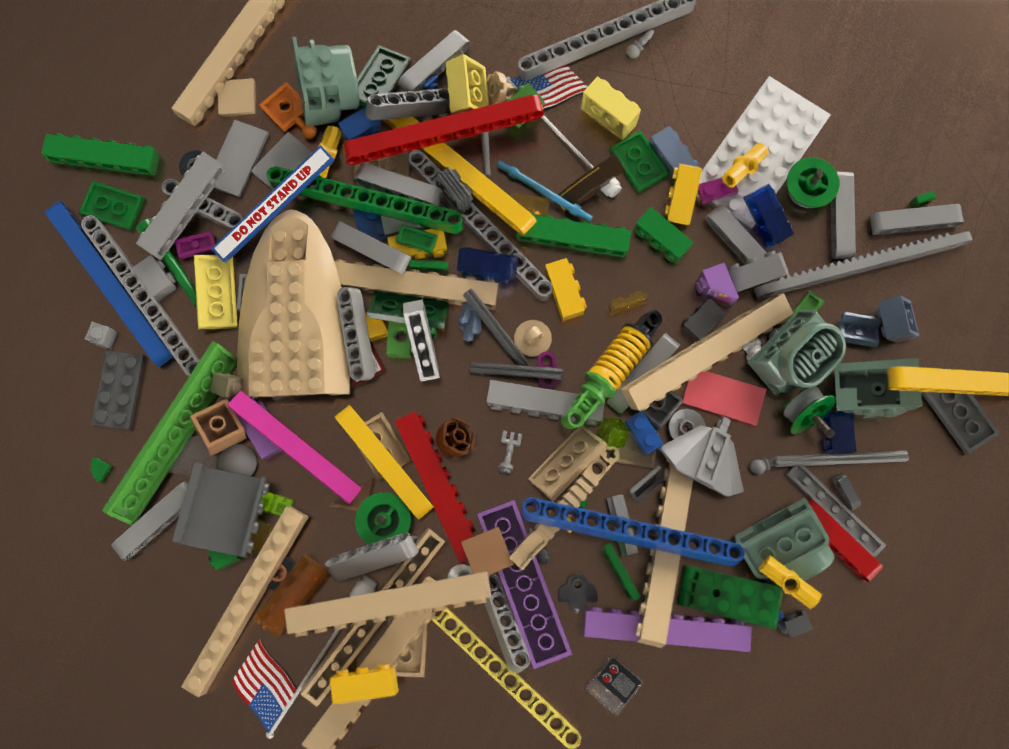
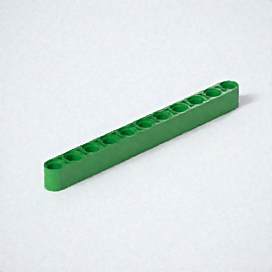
M273 166L268 169L266 176L271 186L275 189L294 170ZM318 176L298 194L299 196L452 234H457L463 229L462 216L456 210ZM418 211H419V212H422V213L419 214V215H415V213L418 212ZM434 216H440L438 219H432ZM454 220L458 221L456 224H451V223H450L451 221H454Z

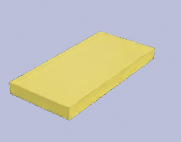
M194 255L198 330L237 328L233 257L224 263L218 255Z

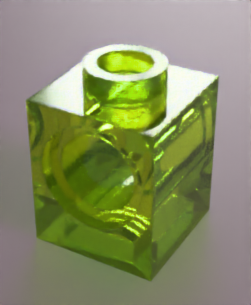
M604 417L597 434L606 442L608 447H624L631 431L620 418Z

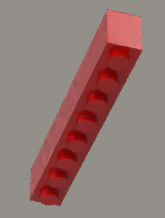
M414 411L395 420V423L458 561L462 564L467 562L468 559L461 542L474 537L472 532L475 531L472 521H467L464 514L467 511L463 502L458 503L456 496L459 493L455 485H450L447 479L451 476L446 466L442 468L439 462L442 460L439 450H434L431 443L434 440L430 431L426 433L423 427L426 425L422 414L418 415Z

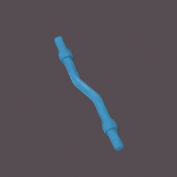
M501 160L497 163L496 167L508 173L509 177L512 179L516 178L569 210V213L573 216H579L587 222L592 220L593 216L583 211L579 205L575 203L573 205L522 174L518 168L511 167Z

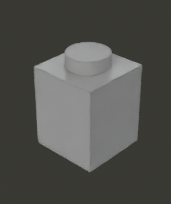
M91 322L85 340L111 350L118 332L110 327Z

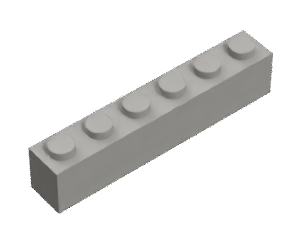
M205 152L197 156L193 166L183 175L180 184L172 190V195L161 205V210L150 220L147 229L139 235L136 244L159 260H162L227 169Z
M490 380L487 406H490L492 410L501 411L502 408L509 409L511 413L520 414L523 411L528 412L530 416L539 417L542 414L547 415L548 419L559 420V417H562L579 394ZM605 402L602 405H598L595 411L586 419V425L597 426V424H601ZM571 415L570 420L572 423H575V417Z

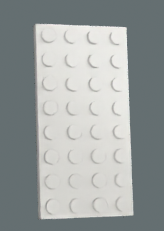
M769 76L702 170L699 184L722 178L724 173L733 165L734 159L737 156H744L757 143H763L768 148L769 154L758 164V169L754 174H747L737 184L739 191L737 195L707 203L715 208L720 204L725 206L742 226L751 231L787 179L791 167L801 159L831 114Z

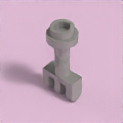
M503 430L501 444L506 445L503 463L498 464L500 473L510 474L513 471L514 466L510 465L514 447L520 448L521 433L518 434L517 440H514L515 432H511L510 439L506 438L507 431Z

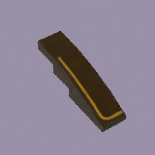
M614 154L582 175L558 195L573 205L574 203L579 205L594 196L596 191L608 185L610 180L625 172V168L617 155ZM557 204L562 214L569 211Z

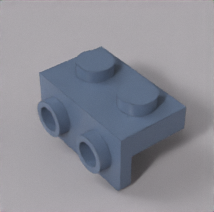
M843 312L838 322V329L843 333L847 343L877 348L879 344L878 328L882 319Z

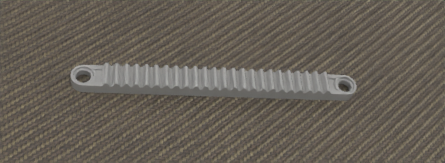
M969 231L955 235L945 233L942 236L940 234L935 238L932 236L928 240L925 238L921 242L917 240L914 244L910 242L907 245L902 244L900 247L895 246L893 249L888 248L886 251L881 250L878 253L875 251L871 255L868 253L864 257L860 255L858 258L845 259L842 263L838 261L835 265L830 263L828 266L823 265L821 268L816 267L814 270L811 268L806 272L803 270L799 274L795 272L792 276L787 274L785 278L779 277L775 282L761 285L755 288L754 291L757 299H762L773 294L793 291L960 247L972 242L973 239Z

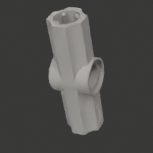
M623 494L606 498L610 515L629 519ZM628 528V534L634 536L633 530ZM617 541L621 557L638 553L637 545Z

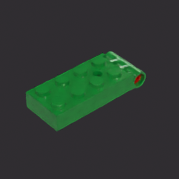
M685 565L677 604L776 629L784 590L782 587ZM716 590L720 591L719 597L715 596Z

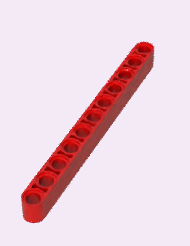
M529 95L348 140L343 144L344 155L347 164L357 165L534 121L544 116V110L540 97L538 95Z

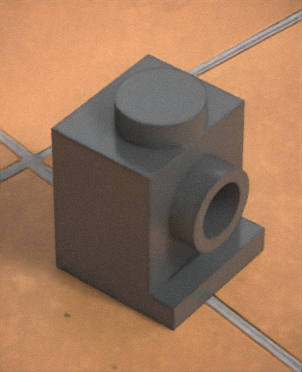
M797 610L798 615L795 612L785 615V619L778 623L781 634L792 638L813 630L806 610Z

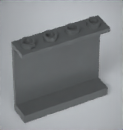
M194 462L172 541L177 544L247 558L248 554H252L254 548L252 538L253 534H257L259 529L257 519L264 510L265 503H262V500L269 491L270 484L267 483L268 480L266 477H261V479L205 467L203 464Z

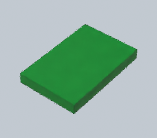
M641 130L609 148L611 154H616L625 168V175L638 194L670 175Z
M92 180L78 214L83 217L92 215L102 223L132 232L145 198Z
M611 543L602 546L601 551L628 599L636 601L641 598Z

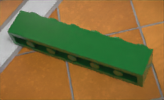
M54 133V135L46 134L41 155L49 162L156 176L160 158L154 147L149 145L141 147L132 143L119 144L112 140L104 142L96 138L83 139L75 135L66 137L59 133Z
M534 213L531 214L537 222L524 235L516 233V240L625 258L628 254L631 230H627L625 227L612 228L606 224L593 225L587 221L574 222L569 218L555 219L550 215H543L542 217L536 216Z

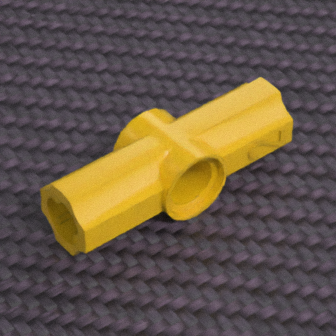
M327 126L323 139L318 147L321 145L333 159L336 157L338 151L336 148L342 134L339 128ZM330 165L318 177L326 178Z
M757 143L744 156H737L733 161V165L722 176L723 183L728 187H734L747 174H754L758 169V164L769 154L768 148L763 143Z
M772 556L767 557L762 562L759 571L782 587L785 593L791 594L810 609L818 604L822 594L798 577L796 572L789 570ZM788 579L796 580L791 586L785 584Z

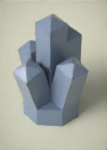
M468 302L463 303L462 311L458 318L460 321L458 327L462 331L464 330L463 339L469 342L473 340L474 333L478 334L482 331L481 318Z

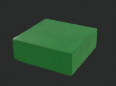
M934 191L917 195L909 204L911 208L928 205L935 199L936 195Z

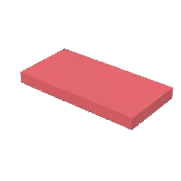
M701 371L695 379L687 382L682 404L757 426L767 389L708 371Z

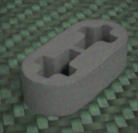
M844 473L833 477V483L845 505L851 511L860 507V499L848 477Z

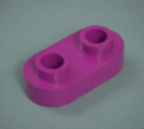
M548 351L542 352L537 358V367L557 368L555 355ZM548 359L550 364L544 365L543 361ZM538 378L540 387L552 390L558 382V379H551L552 382L546 384L544 382L546 378Z

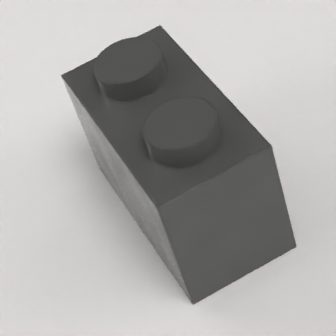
M711 299L706 303L702 301L695 308L697 312L693 316L689 314L682 321L684 325L681 330L694 342L707 336L727 314Z

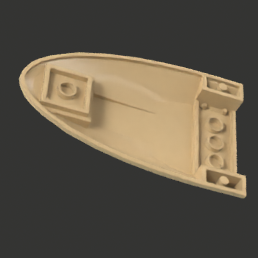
M290 209L284 211L270 222L253 253L247 273L238 330L237 377L243 378L242 392L249 398L350 394V373L337 302V292L342 288L331 249L320 229L312 219L297 210Z

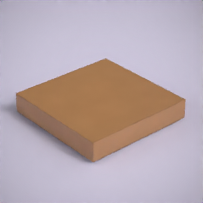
M499 527L461 542L473 574L487 572L490 575L514 565L509 559L510 554Z

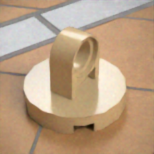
M494 72V74L488 75L486 80L489 105L505 102L516 94L517 89L513 84L507 83L503 73ZM513 90L512 95L506 97L507 91Z
M528 320L521 323L514 335V344L525 357L538 358L542 352L549 350L552 342L549 328L543 322L537 320Z

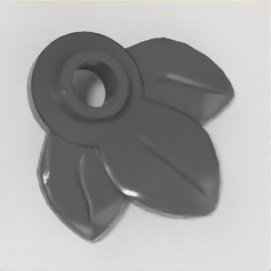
M574 573L568 578L567 583L560 587L558 600L560 602L568 601L571 609L579 613L584 609L587 601L597 602L598 594L594 585L587 583L584 575ZM580 581L581 585L576 587L574 583Z

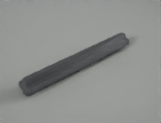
M473 289L467 290L463 294L464 298L516 365L526 366L528 360Z
M471 362L469 365V372L478 374L548 379L563 378L562 368Z

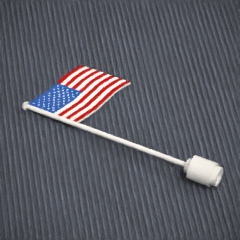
M563 65L530 80H522L520 77L506 78L507 83L513 84L517 90L522 85L529 83L544 100L545 105L542 106L543 109L582 93L587 88L567 65ZM545 116L541 117L590 169L594 168ZM616 178L610 180L608 185L600 189L606 196L611 198L615 197L622 189L620 182Z
M364 575L362 579L359 578L349 595L353 597L374 593L377 582ZM341 629L334 631L297 690L284 670L267 653L260 639L258 640L233 678L232 683L239 696L257 714L267 731V738L273 737L272 734Z

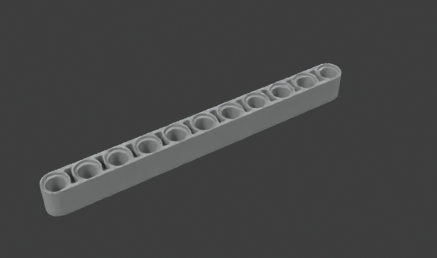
M659 0L528 54L518 61V76L522 80H530L679 18L694 10L696 0Z
M421 150L411 151L408 156L411 169L424 183L438 187L437 173L440 174L441 170ZM416 159L422 160L420 163L413 162ZM427 172H434L432 176L425 175ZM444 194L441 200L450 209L456 210ZM471 202L472 207L468 210L472 212L468 215L461 214L463 223L493 254L499 257L503 264L540 301L550 299L552 284ZM478 222L484 223V226L478 228L475 226V224ZM490 235H495L497 239L494 241H490L488 237ZM503 248L510 250L507 254H503L500 251ZM516 261H520L523 265L521 267H515L513 263ZM533 274L536 278L530 281L526 276ZM545 287L549 292L542 294L539 292V289Z
M92 215L84 217L81 222L83 230L189 377L200 361L199 357L159 301L152 297L132 269L134 266L104 224ZM116 252L115 256L111 258L112 253ZM126 266L125 271L121 272V269ZM137 280L136 284L131 287L132 282ZM144 295H147V298L144 301H141V298ZM157 309V313L151 316L152 311ZM168 323L167 329L162 331V326ZM178 338V343L172 346L173 340ZM189 353L188 359L183 360V355Z

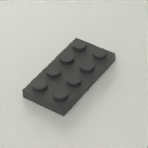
M106 350L91 425L132 430L145 355Z
M921 392L966 455L1000 434L972 394Z

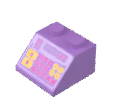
M725 263L703 270L696 280L697 292L701 293L704 299H711L724 308H731L739 298Z

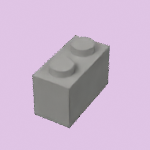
M150 255L132 267V269L152 297L157 301H161L177 290L174 284L176 280L170 272H165L164 268L166 266L161 260L155 259Z

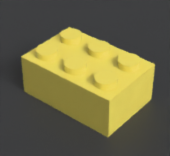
M464 54L447 61L446 75L451 113L457 114L489 106L485 66Z
M597 76L583 92L581 109L619 139H625L637 126L641 112L639 106L625 98L621 91H616L606 80L600 79Z

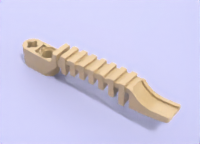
M608 445L585 468L580 477L573 482L574 485L567 489L568 492L563 494L562 499L557 501V503L578 508L580 503L586 499V496L593 491L592 488L599 484L598 481L617 461L619 457L618 449L613 445ZM607 451H610V458H606ZM593 464L599 466L600 471L598 474L592 471ZM553 511L548 512V517H556V514ZM537 524L534 527L536 530L531 531L510 555L509 559L521 570H524L535 555L555 536V532H558L561 528Z

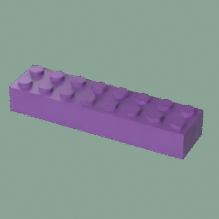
M515 500L477 514L483 532L499 527L510 555L527 536ZM536 556L524 570H521L513 563L514 565L498 571L533 668L536 669L572 655Z
M588 606V610H583L582 635L585 637L638 641L635 631L637 623H641L642 615H639V611L628 610V614H622L623 610L608 608V612H602L600 607ZM671 614L666 644L750 652L752 626H747L744 621L729 619V623H725V619L709 618L708 621H704L703 617L688 616L687 620L682 615Z

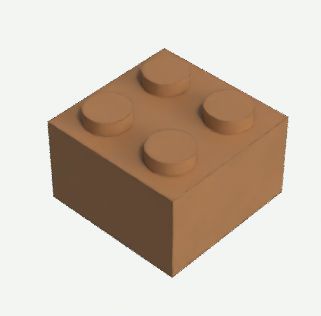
M227 399L190 416L192 424L210 456L246 439L245 430L235 412L227 406L229 403Z

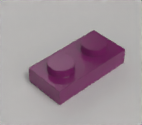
M722 178L700 183L698 186V194L702 204L737 195L739 192L737 185L728 187L723 183Z
M212 231L175 240L180 259L214 252L211 248L216 244Z

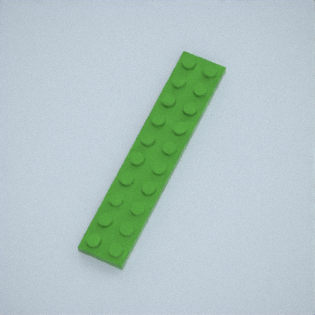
M212 341L102 509L104 513L131 526L138 520L194 433L195 428L190 416L210 407L217 397V394L210 392L213 373L232 374L237 366V358L221 345Z

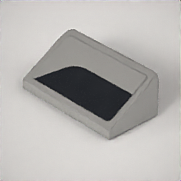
M660 465L656 466L628 491L629 495L636 502L641 501L664 481V472Z

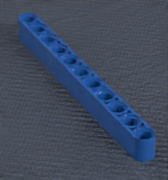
M59 200L44 212L154 364L157 367H161L173 358L171 352L63 202Z
M528 498L524 501L521 509L522 517L529 522L726 566H735L745 555L744 548L734 542L541 499ZM532 506L536 512L529 513L526 507ZM553 511L556 517L550 518L546 515V512ZM572 515L576 521L569 522L566 516ZM586 520H593L596 526H589ZM607 524L614 525L616 531H610L607 528ZM627 529H633L636 532V535H629ZM647 533L654 534L656 540H650ZM668 537L675 539L676 545L670 544ZM688 542H693L696 545V550L691 549ZM709 546L714 547L717 554H712L709 551ZM729 551H733L737 559L732 558Z

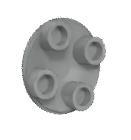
M235 444L221 452L218 458V470L252 476L258 460L249 447Z

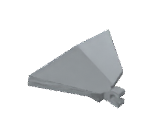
M723 417L722 420L717 421L716 427L713 428L700 425L658 448L675 470L726 497L744 492L735 446L730 439L731 435L726 433L731 421L730 419Z

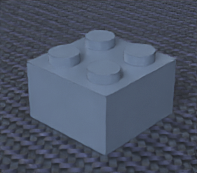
M898 296L878 302L877 315L883 322L881 331L884 338L886 337L887 340L899 343L920 337L909 299Z

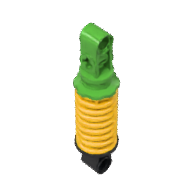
M651 310L642 315L634 325L629 323L623 325L620 333L603 352L602 356L599 357L598 361L595 362L594 367L585 373L584 379L586 384L580 387L581 393L573 400L571 406L561 417V423L564 428L571 430L582 426L597 406L605 402V398L612 399L615 397L616 390L630 376V373L633 372L638 362L642 360V357L646 355V352L653 348L651 336L662 323L660 312ZM571 415L575 417V424L570 420Z

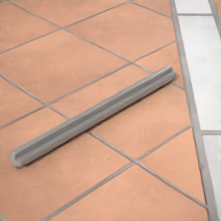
M907 451L789 455L774 457V465L776 467L905 462L908 461L909 457Z

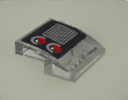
M612 655L585 689L610 712L618 716L644 682Z

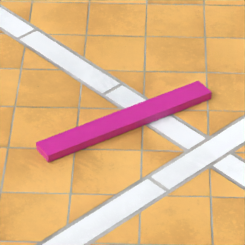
M242 391L227 404L232 411L348 505L362 490L360 486Z

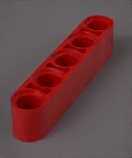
M809 499L808 503L828 534L829 547L863 580L870 582L883 566L817 502Z

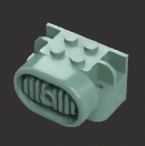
M292 37L294 68L305 125L313 126L336 123L341 118V110L357 109L360 104L359 87L350 47L348 45L329 47L315 45L313 39L309 40V46L298 47L296 37Z
M799 309L747 363L774 395H778L780 392L789 393L796 386L811 388L819 385L842 361L846 351V341L843 333L836 326L826 323L816 310Z
M919 358L840 363L834 369L837 411L855 413V415H862L864 418H874L876 416L895 417L905 413L907 410L922 407L921 392L889 390L887 369L891 367H919Z
M806 498L734 535L737 544L744 548V558L753 574L757 578L763 579L769 585L780 587L759 571L762 562L769 556H772L789 570L796 572L798 577L804 581L821 573L834 561V554L828 545V534ZM788 579L785 584L791 586L796 580Z

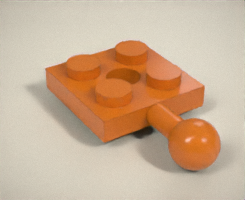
M287 82L259 105L284 133L296 123L302 129V134L305 138L312 139L316 136V128L314 126H306L305 121L302 119L304 114L300 95ZM282 105H290L288 110H281Z

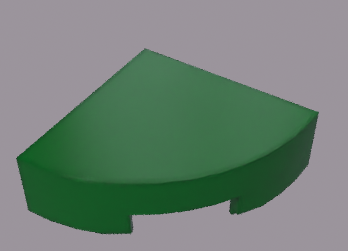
M93 457L91 473L95 480L103 483L112 466L97 457Z

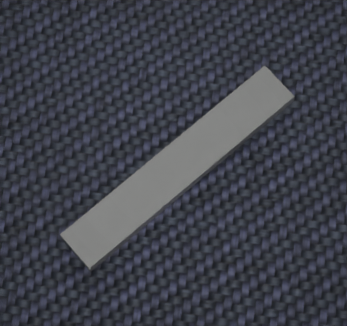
M792 466L784 474L808 499L817 502L874 558L886 546L805 466Z

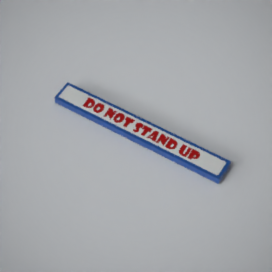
M320 145L211 249L226 263L334 161L332 156Z

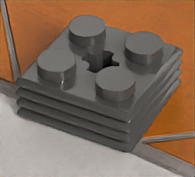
M450 167L444 169L443 172L440 171V174L437 173L440 189L455 209L462 214L471 208V201L473 200L471 196L472 191L467 184L463 185L461 183L459 173L455 169L451 170Z
M674 391L667 392L665 394L666 397L659 400L661 407H654L652 402L649 408L643 410L651 425L657 430L663 427L684 401Z

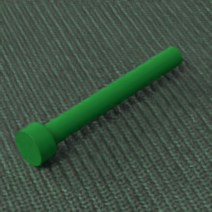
M151 218L141 221L136 226L139 234L147 229ZM168 250L162 258L163 262L193 305L197 307L196 287L170 250Z

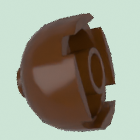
M458 417L446 420L436 433V443L440 451L447 456L456 458L464 456L473 450L476 443L475 433L471 432L470 424Z

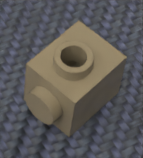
M213 373L210 392L220 395V398L223 400H232L242 391L243 378L229 373Z

